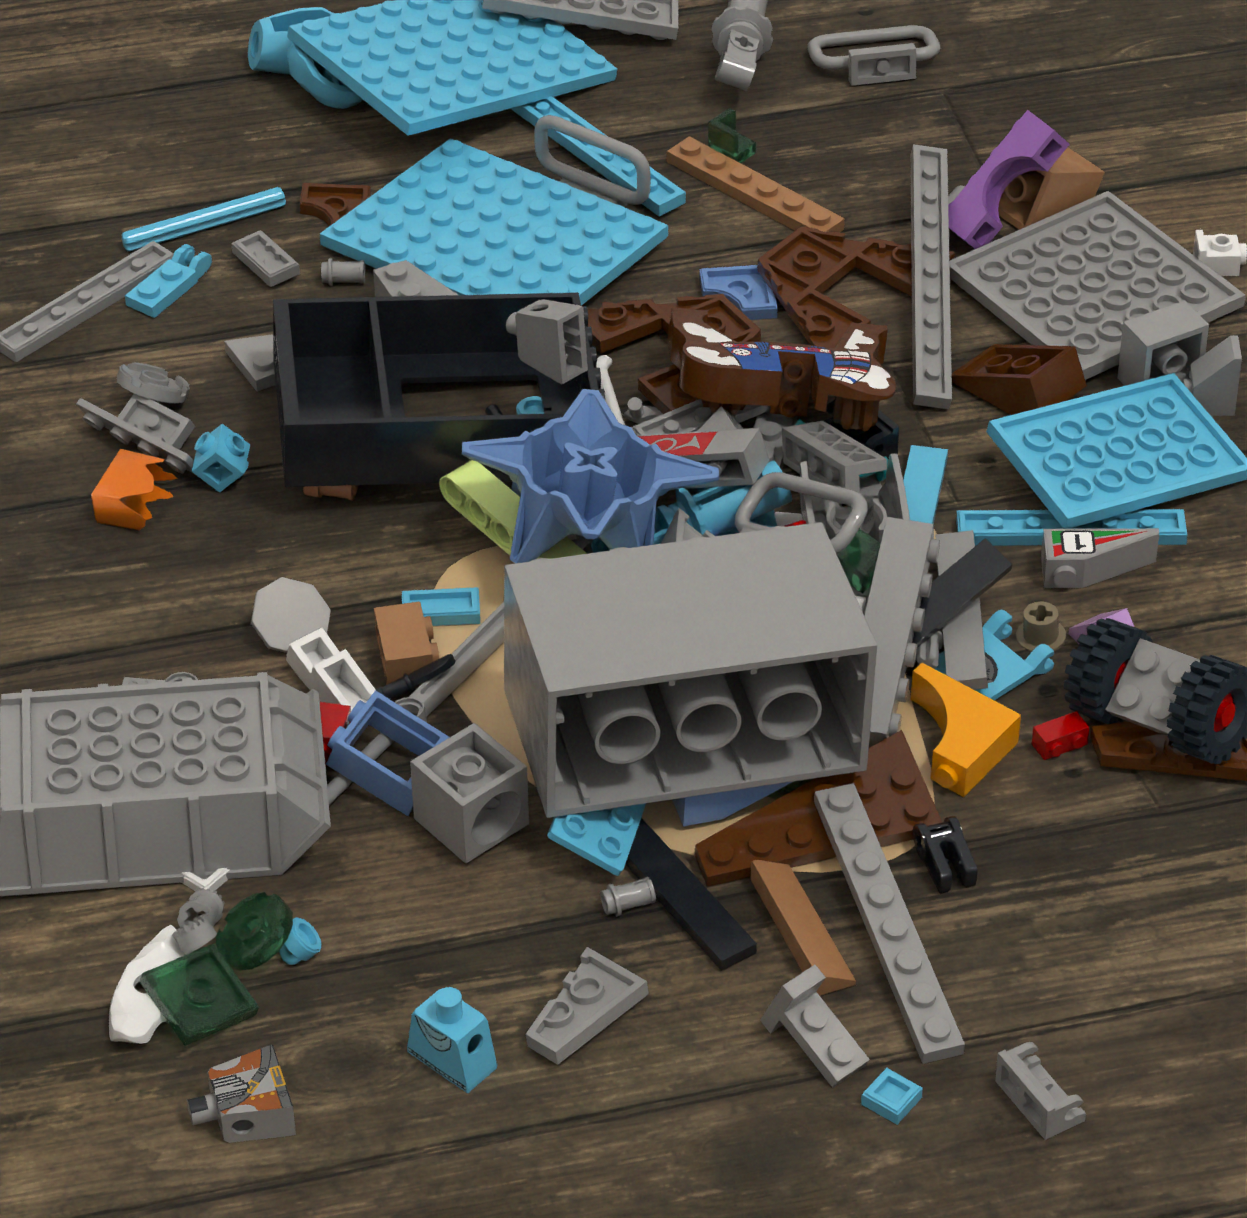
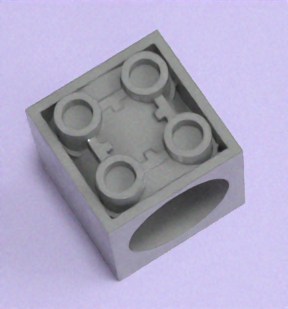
M471 724L410 761L414 819L464 863H468L529 824L527 766L477 724Z

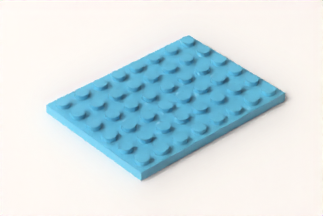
M483 0L385 1L382 4L359 7L353 11L334 13L328 17L305 20L303 23L290 25L287 34L289 40L407 136L540 101L550 96L554 97L616 80L618 70L604 56L596 53L583 40L566 30L562 24L551 19H528L520 14L508 12L497 14L489 9H483Z
M450 138L320 233V244L357 261L364 260L365 264L376 269L391 263L407 260L458 295L578 292L582 306L668 237V225Z

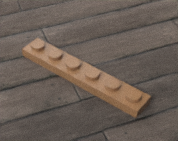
M690 136L667 151V163L794 231L800 226L815 228L823 232L833 231L840 233L844 230L845 218Z

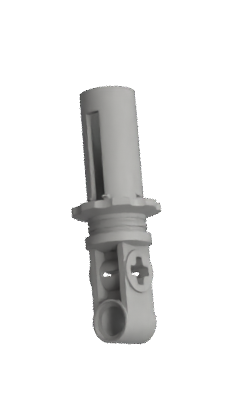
M728 0V7L724 9V12L719 17L715 18L711 28L713 32L712 43L720 55V62L715 75L716 81L744 91L748 90L756 69V61L760 59L763 53L769 51L773 42L771 36L773 27L768 17H765L768 0Z

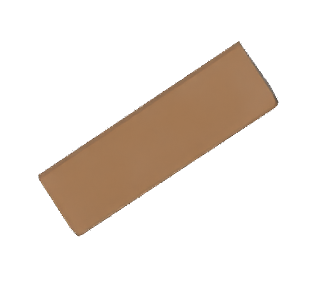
M762 860L751 861V882L800 969L804 972L813 965H816L826 977L817 990L819 996L856 985L855 978L790 865Z

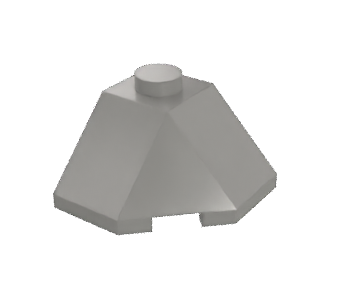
M1229 336L1191 363L1189 379H1183L1182 381L1210 416H1235L1242 363L1238 336Z

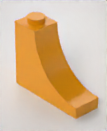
M921 663L913 670L910 700L919 704L934 718L943 735L939 745L933 750L930 779L940 786L965 797L1018 744L1021 714L924 663Z

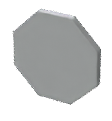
M281 577L256 592L251 625L268 649L287 653L289 644L320 628H323L327 634L331 610L314 585Z

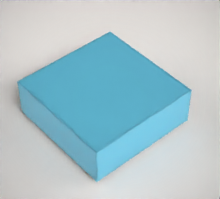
M886 1068L863 1092L861 1105L898 1125L920 1101L923 1088Z

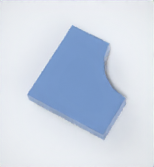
M757 265L699 269L702 297L705 295L723 294L750 320L777 318L775 295L757 271Z

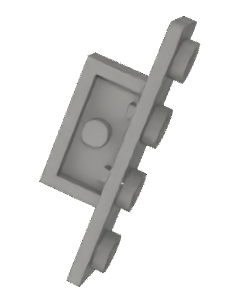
M137 394L132 395L118 417L82 398L76 403L85 414L82 419L93 428L101 431L105 427L111 430L109 433L123 444L128 445L132 441L138 444L137 448L145 455L153 457L159 455L165 459L164 462L178 473L183 474L185 470L192 471L194 460L187 453L180 450L196 427L190 419Z

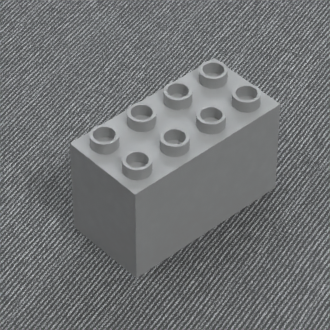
M822 522L788 527L775 526L766 530L715 537H695L685 541L633 548L620 547L604 552L552 559L539 558L530 562L504 565V691L547 818L867 770L877 643Z

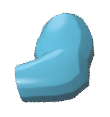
M323 7L298 8L260 19L254 23L248 45V61L252 70L289 74L317 101L333 108H349L363 100L287 38L290 25L303 23L305 20L328 17L334 13Z

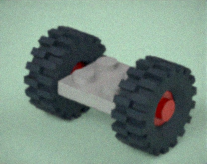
M1106 618V620L1098 619L1096 625L1091 623L1086 628L1087 635H1080L1077 640L1079 643L1078 648H1073L1070 653V657H1073L1071 665H1066L1065 673L1069 674V678L1064 681V689L1069 691L1064 696L1066 702L1070 703L1069 708L1106 724L1118 723V721L1124 722L1126 720L1168 736L1170 741H1173L1172 746L1174 749L1209 763L1221 764L1222 760L1227 761L1231 758V751L1237 753L1241 748L1240 740H1246L1247 667L1214 655H1204L1197 659L1152 643L1151 637L1144 630L1110 618Z

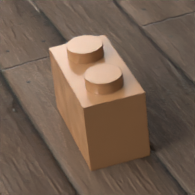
M420 601L374 608L376 639L386 685L403 677L405 673L410 675L412 672L440 659L437 642H429V640L434 639L431 616H423Z

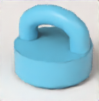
M296 917L282 927L279 953L285 963L295 965L301 960L307 961L320 952L321 939L315 928L306 920Z

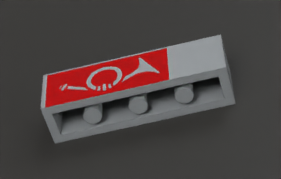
M760 428L637 435V437L650 445L657 444L664 452L719 468L718 481L685 488L754 485L770 461Z

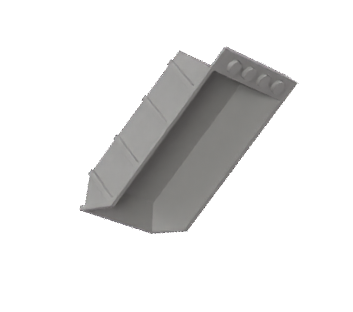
M267 672L257 673V676L192 680L191 677L182 678V681L119 686H108L107 683L98 684V687L35 692H32V689H24L22 693L1 694L0 896L184 882L183 877H186L182 872H191L201 879H207L220 868L230 869L226 873L227 879L282 875L331 827L319 692L315 689L304 693L267 675Z

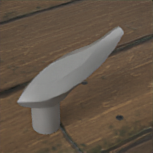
M637 397L631 398L628 401V410L623 414L624 417L638 424L662 415L656 407L643 406L642 401Z

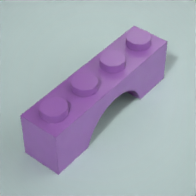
M1027 110L1015 122L1003 141L991 152L990 157L977 173L969 179L968 184L955 200L948 205L949 228L974 249L990 243L1003 227L999 218L998 208L1002 193L1008 184L1017 176L1028 171L1041 170L1048 172L1070 144L1055 130Z

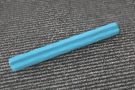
M276 187L128 230L122 233V243L125 249L131 252L144 247L152 241L162 243L281 208L286 204L285 195L280 187Z

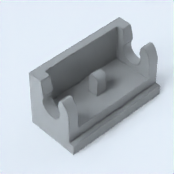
M1026 1042L1009 1051L1003 1050L998 1053L995 1081L1044 1140L1085 1121V1111L1081 1107L1078 1108L1084 1101L1076 1094L1067 1096L1040 1064L1041 1060L1037 1055L1026 1057L1022 1060L1025 1056L1033 1054L1038 1050L1033 1042Z

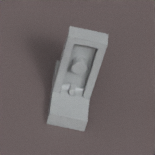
M813 965L781 987L760 1021L770 1034L784 1025L824 1078L834 1088L865 1067L870 1059L817 993L826 977L816 965Z

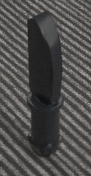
M447 654L412 672L410 675L407 673L403 674V677L382 688H377L376 691L390 700L409 691L413 692L415 690L414 686L434 678L455 664V659L452 654Z

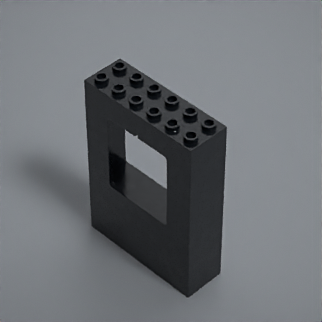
M579 293L273 299V364L285 487L439 483L440 478L471 461V459L461 455L462 442L519 437L524 431L530 433L543 427L550 419L563 417L582 389L599 390L605 400V390L601 389L600 368H596V348L592 347V328L588 327L587 307H583L588 370L564 384L554 381L521 361L518 356L517 336L510 334L506 329L507 319L512 313L538 300L545 299L581 306ZM534 380L538 382L544 413L405 417L401 384ZM482 464L499 480L512 481L509 475Z

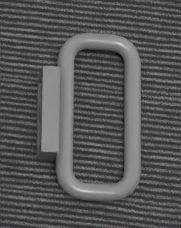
M918 25L824 34L813 38L807 46L809 56L816 66L828 70L849 69V82L851 86L916 79V61L931 59L941 49L940 42L935 33L929 28ZM910 38L922 39L926 44V47L916 48L914 43L852 49L848 50L847 56L837 57L826 56L821 50L826 47Z
M546 115L536 122L534 129L536 156L546 170L562 177L559 182L566 183L569 186L589 194H594L599 198L623 207L627 204H642L648 199L651 190V171L646 157L638 149L558 116ZM548 129H553L631 161L637 171V191L629 190L554 159L548 148Z
M772 472L758 479L749 489L735 514V526L739 533L771 528L752 523L750 518L763 496L775 487L852 506L851 513L837 535L830 540L836 554H838L849 545L867 515V502L864 496L855 490L786 473Z

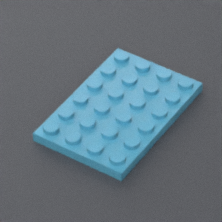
M1175 373L990 420L986 431L1063 529L1077 527L1247 480L1246 456Z

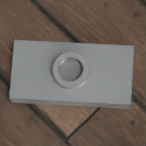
M261 230L231 243L232 253L270 287L300 274L299 264Z

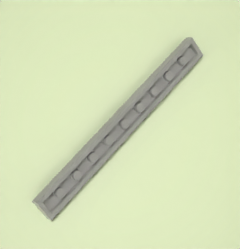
M913 144L910 154L913 404L949 409L952 401L947 149Z

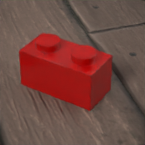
M1077 711L1034 726L1032 746L1043 760L1057 757L1063 753L1088 745L1089 726Z

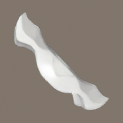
M172 925L162 929L127 965L110 1003L109 1036L111 1041L147 1043L155 1029L162 1022L171 1021L177 1015L184 999L187 956L183 953L172 935L177 931ZM146 979L154 980L159 984V987L151 993H140L134 988L138 982Z

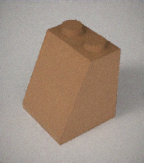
M1067 147L1048 172L1041 170L1028 171L1017 176L1008 184L999 201V216L1019 230L1095 197L1105 172Z

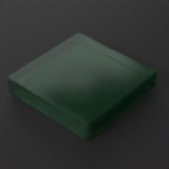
M214 943L143 972L140 978V983L184 1046L254 1017L259 1009L256 1001Z

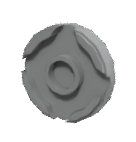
M134 362L127 366L121 365L116 378L117 383L130 392L160 402L182 403L187 400L190 390L188 382L178 375L173 380L167 377L168 372L165 369Z

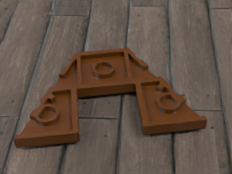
M800 226L758 259L757 271L812 346L835 348L851 323L871 324L870 319L822 294L855 267L912 297L911 244L899 245L893 241L868 237L866 242L845 239V233L823 232L815 228ZM949 251L950 261L955 257V252Z
M723 294L705 295L703 297H677V303L655 304L653 299L629 300L624 303L602 302L601 308L588 309V327L592 328V345L600 353L613 350L618 346L643 338L661 329L668 334L671 308L707 310V324L736 342L761 341V329ZM675 364L638 378V390L662 414L699 400L685 393L680 388V369Z

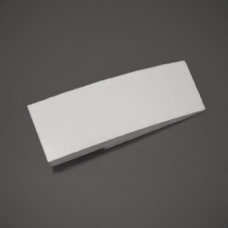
M323 628L289 644L286 661L309 690L315 689L319 692V700L321 702L351 706L352 711L359 700L366 703L374 693L375 688L345 649L340 652Z

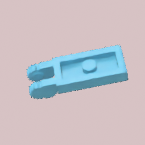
M184 244L174 252L172 260L166 261L125 295L126 306L155 318L198 282V279L207 272L212 263L211 255L201 251V253L194 256L195 248Z

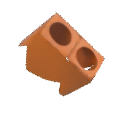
M120 449L91 493L97 523L136 530L144 528L146 520L152 518V514L145 503L174 497L170 492L154 485V481L177 479L172 473L163 471L161 467L155 464L163 462L165 459Z

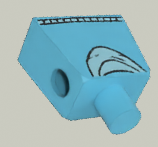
M453 987L439 989L414 1010L408 1038V1053L466 1093H469L497 1069L488 1020L482 1013L462 1001V995L459 990Z

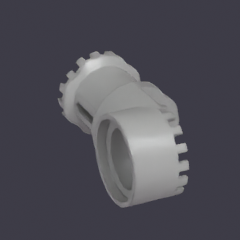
M204 888L196 890L190 896L189 901L181 906L177 918L180 928L172 935L184 954H189L199 949L217 935L213 926L222 918V911L225 908V902L222 901V896L218 895L217 891L210 892L209 889L205 890ZM204 911L206 914L198 915V912Z

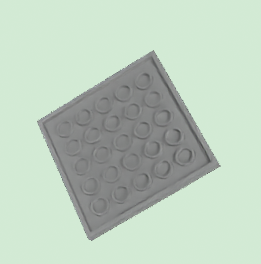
M1109 191L949 261L950 279L1031 345L1075 346L1085 380L1119 365L1124 321L1185 300L1209 323L1243 307L1245 304L1246 295Z

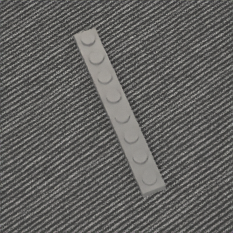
M854 783L816 791L814 804L922 1064L964 1054L965 1043Z

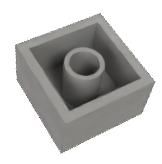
M1185 300L1124 321L1117 378L1124 386L1175 373L1181 382L1183 379H1189L1190 364L1206 353L1209 324Z

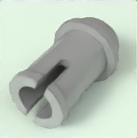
M329 258L328 262L321 263L322 283H329L330 287H333V283H365L364 260L339 262Z
M649 877L624 885L614 886L609 884L606 890L600 891V898L605 913L607 915L615 913L616 917L620 916L623 910L656 902L654 886Z

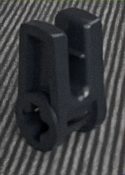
M956 816L946 817L944 822L926 826V824L920 823L913 826V840L920 859L924 861L940 894L951 890L952 872L949 867V861L952 862L957 872L956 877L961 880L963 886L971 887L976 885L977 866L964 839L962 827Z

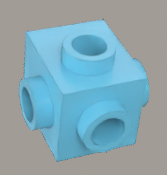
M221 424L211 433L205 432L197 440L194 447L196 454L191 472L218 492H221L240 478L247 470L250 444L241 435L234 433L224 424Z

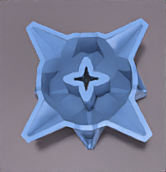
M582 389L563 417L550 419L543 427L530 433L524 431L519 437L462 442L461 455L509 475L513 481L512 491L520 497L510 560L514 563L530 562L537 559L569 534L582 536L585 539L595 540L599 538L610 550L620 547L633 548L653 545L656 501L659 496L664 495L669 490L702 485L719 480V468L664 452L657 444L650 445L637 437L631 427L618 422L599 390Z

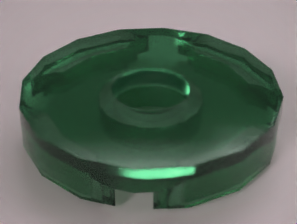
M265 892L256 893L241 900L225 917L224 920L228 923L224 927L223 932L220 929L217 932V953L228 966L239 971L252 970L266 963L279 952L287 941L293 926V912L288 904L276 894L268 896Z

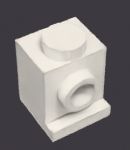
M1196 230L1193 255L1220 276H1239L1240 265L1246 264L1247 246L1246 243L1238 242L1237 235H1204L1203 230Z

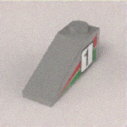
M1159 528L1043 529L1041 563L1044 588H1084L1156 562Z

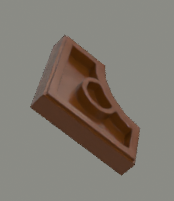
M302 183L300 214L315 216L331 226L371 196V186Z

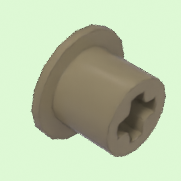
M1043 601L1034 602L1025 607L1023 623L1018 626L1016 631L1018 643L1031 652L1040 644H1046L1054 651L1061 648L1066 641V631L1059 623L1058 609L1053 604Z

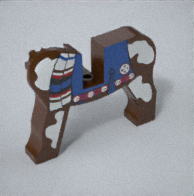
M671 308L668 349L670 361L680 369L679 386L690 396L701 399L703 407H709L712 413H715L722 406L731 415H736L746 405L770 406V414H779L785 417H806L811 390L815 410L826 412L828 394L835 396L833 407L834 423L841 424L843 429L846 430L861 429L862 431H868L871 426H875L877 423L880 401L889 399L895 394V379L881 365L884 363L888 328L885 325L851 323L835 348L779 342H736L707 324V310Z

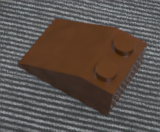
M994 344L952 373V383L1010 415L1074 399V395L1087 386L1075 346Z

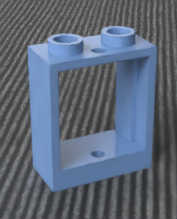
M375 690L366 703L359 700L347 719V721L351 722L345 729L339 726L332 735L327 745L332 749L326 765L406 816H409L413 810L411 778L408 781L404 780L352 746L368 725L418 756L450 737Z

